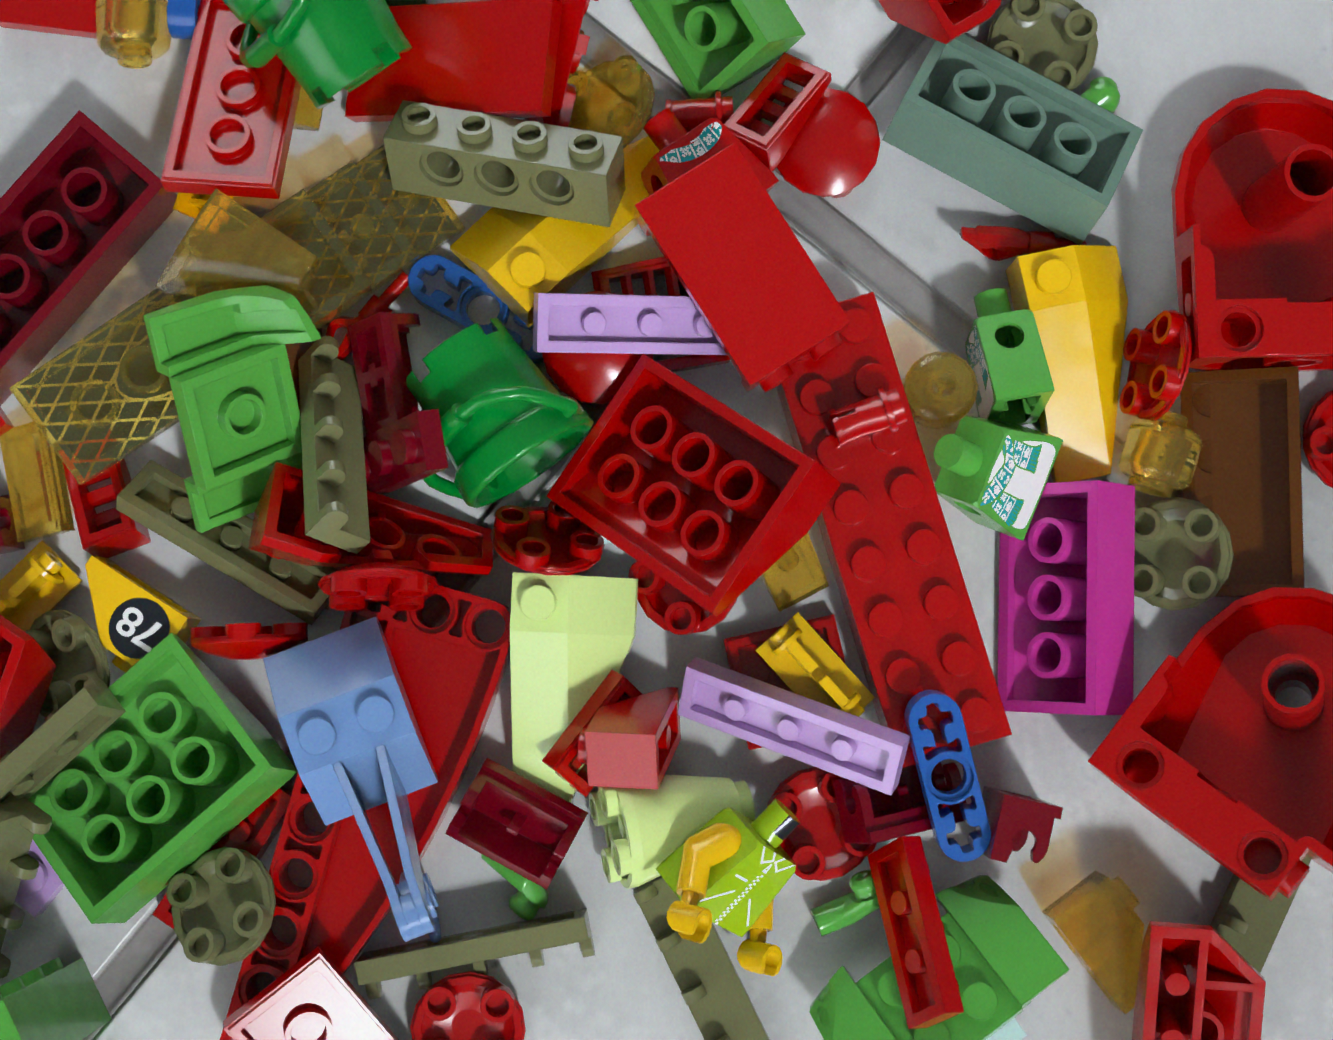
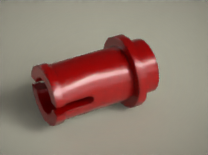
M715 91V97L665 100V107H670L687 132L710 117L718 118L725 124L734 113L733 96H721V91Z
M883 386L877 388V395L835 410L834 408L828 410L840 446L845 445L846 442L886 428H890L892 433L898 431V424L907 422L906 413L897 389L894 388L885 392Z

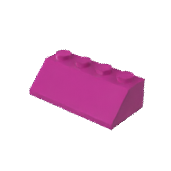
M1100 480L1046 483L1024 540L1022 541L1000 533L998 690L1005 711L1075 715H1123L1133 702L1135 486Z

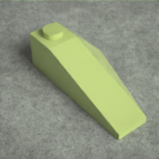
M513 572L510 613L513 772L572 803L576 791L568 782L560 778L554 770L544 764L542 760L610 671L614 670L620 673L626 655L629 654L636 636L638 579ZM582 764V765L580 766V768L577 770V772H576L577 774H578V772L581 770V768L584 766V764Z

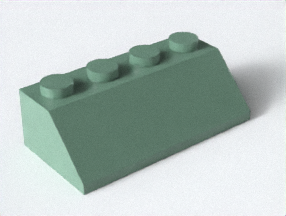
M963 34L947 44L935 40L904 95L882 140L1077 245H1081L1109 206L1143 129Z

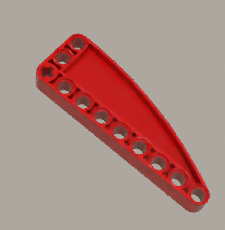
M440 585L430 594L424 596L425 602L431 596L441 595L449 604L450 615L447 621L439 627L433 628L427 625L422 617V609L397 611L390 609L389 605L381 604L380 612L376 611L377 605L375 601H365L364 609L344 612L339 629L341 630L370 618L378 617L437 774L438 783L407 794L420 861L438 831L464 779L485 730L510 660L511 609L500 602ZM489 610L499 612L505 621L503 636L493 643L481 640L476 631V622L479 616ZM298 773L269 869L276 899L273 919L276 915H284L290 918L296 926V939L292 943H284L278 940L273 934L271 926L261 945L243 959L227 1017L259 993L255 984L256 976L259 972L270 973L277 979L318 946L344 975L391 910L384 884L354 815L329 824L324 832H316L310 829L305 823L304 810L313 801ZM386 802L365 810L395 883L399 884L401 873L404 870L389 805ZM293 858L302 859L311 866L313 881L310 887H299L290 880L288 865ZM223 1029L220 1040H232Z

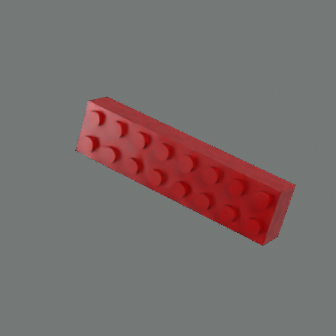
M870 292L840 301L838 303L851 321L848 327L839 334L844 343L815 362L810 354H807L791 364L790 367L794 375L778 385L776 389L794 448L815 460L841 483L817 518V522L868 688L875 696L872 701L879 723L882 726L908 735L904 719L908 702L921 691L938 690L948 695L959 706L970 747L1012 735L875 294ZM882 386L885 392L896 388L906 413L907 422L898 424V431L892 433L890 428H886L846 442L845 445L840 446L828 410L833 408L835 410L877 395V388ZM934 703L927 705V715L918 719V725H926L931 730L936 747L925 746L923 748L924 754L937 747H956V739L948 744L942 739L939 727L940 721L948 718V711L941 712ZM910 740L903 768L915 764Z

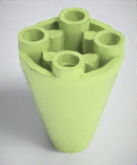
M664 775L658 790L598 787V791L590 792L589 808L591 817L596 827L603 825L608 847L601 850L602 867L608 883L620 881L623 887L630 889L659 877L660 874L656 870L659 864L679 848L688 837L694 835L724 808L732 807L754 821L755 807L747 783L744 780L733 782L730 778Z

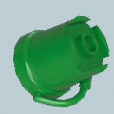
M223 0L237 19L246 24L240 44L239 57L241 62L248 68H262L277 55L303 87L317 109H321L336 101L333 95L342 89L348 90V92L356 89L401 58L399 53L407 52L413 48L397 24L385 0Z
M498 318L490 319L493 332L486 335L480 325L476 323L445 340L422 359L430 373L421 383L413 371L410 372L406 380V386L422 410L439 409L445 450L456 469L454 482L437 474L424 478V482L439 492L463 499L468 506L474 508L492 504L539 477L571 452L588 435L593 425V419L575 399L569 396H562Z

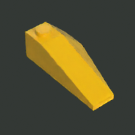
M649 136L623 147L626 189L610 227L493 207L450 246V250L529 328L533 325L534 292L566 293L638 225L634 218V205L649 196L642 182L641 172L659 150Z
M1071 245L1018 256L1005 270L1014 311L1029 309L1033 312L1055 390L1039 417L1041 432L1063 439L1051 470L1053 483L1083 481L1110 475L1128 308V296L1116 246Z

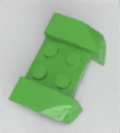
M268 285L213 291L143 315L156 370L168 376L193 475L184 479L195 528L200 533L255 512L276 462L303 470L301 417L285 344L313 342L321 339V336L295 296Z
M978 875L935 894L936 900L947 912L941 917L944 925V933L959 985L964 1008L963 1013L928 1028L908 1029L891 956L857 982L854 981L847 969L841 966L813 1000L809 1012L824 1040H986L1023 1012V1008L1030 1004L1032 999L1069 972L1070 969L1021 907L988 875Z

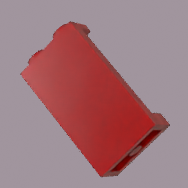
M735 142L634 205V218L645 235H651L739 372L742 378L741 383L747 392L758 385L761 386L764 393L774 389L794 375L790 367L794 362L807 354H810L815 362L844 343L839 334L848 327L851 321Z

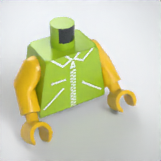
M775 798L754 821L732 807L722 809L694 835L688 837L679 848L656 868L680 899V901H674L667 911V922L672 930L677 931L682 939L695 943L706 941L710 934L712 922L740 937H743L747 931H750L749 938L744 940L739 946L737 960L745 970L769 976H776L779 973L783 959L780 947L766 942L767 932L773 931L774 898L796 870V863L780 844L800 824L798 818L782 802Z

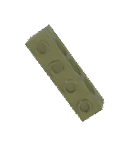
M405 100L402 101L383 136L393 190L610 227L626 189L623 136Z

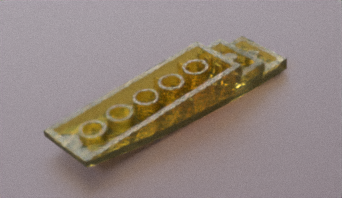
M382 145L356 164L351 161L307 192L302 189L9 389L77 482L83 485L180 422L169 377L156 370L143 315L213 291L268 285L295 296L316 329L319 330L396 278L402 271L412 267L419 259L428 256L464 231L465 226L444 198L393 190L385 146ZM298 343L285 344L286 350H289Z

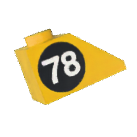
M91 555L85 564L100 642L104 648L115 654L111 662L125 673L170 633L176 634L186 644L191 636L190 628L197 627L201 621L200 617L109 558Z

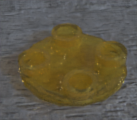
M621 55L615 60L605 61L586 72L577 70L573 75H569L568 83L576 87V98L569 128L623 136V149L641 133L652 113L655 91L651 76L633 56Z

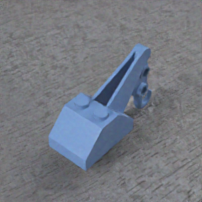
M378 617L370 618L263 658L280 726L298 774L325 826L354 815L384 884L403 940L407 942L428 933L433 943L439 942L441 940V927L436 907H439V903L429 875L427 873L422 874L407 797L409 793L438 783V777ZM386 802L389 805L404 870L401 873L399 884L395 883L365 810Z

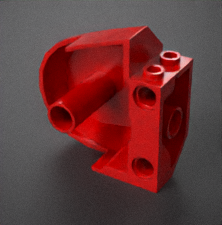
M1266 88L1231 100L1202 121L1178 158L1171 188L1179 313L1186 317L1191 328L1192 353L1189 368L1216 371L1298 366L1299 372L1333 371V101L1305 90Z
M1271 587L1237 599L1201 626L1177 658L1171 655L1167 656L1088 760L1093 768L1139 804L1271 902L1279 892L1288 899L1295 892L1310 871V867L1302 862L1306 856L1333 873V594L1314 588ZM1298 687L1309 695L1311 702L1307 705L1293 708L1279 704L1276 698L1283 689Z

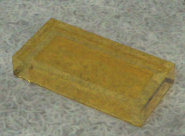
M40 419L13 427L0 436L18 542H33L75 530L59 440L57 442L46 427L56 426V423H48L49 419H46L44 423Z

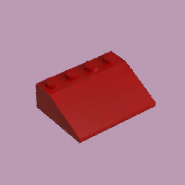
M642 354L546 497L707 611L718 616L809 532L841 483L815 460L650 357Z

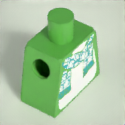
M1004 288L983 291L974 297L978 318L973 321L965 342L978 417L1018 425L1036 423L1055 390L1034 314L1029 309L1012 311L1008 292Z
M966 415L960 420L955 434L944 435L939 439L934 448V460L941 467L935 482L936 492L975 523L1023 541L1063 439L1015 423Z

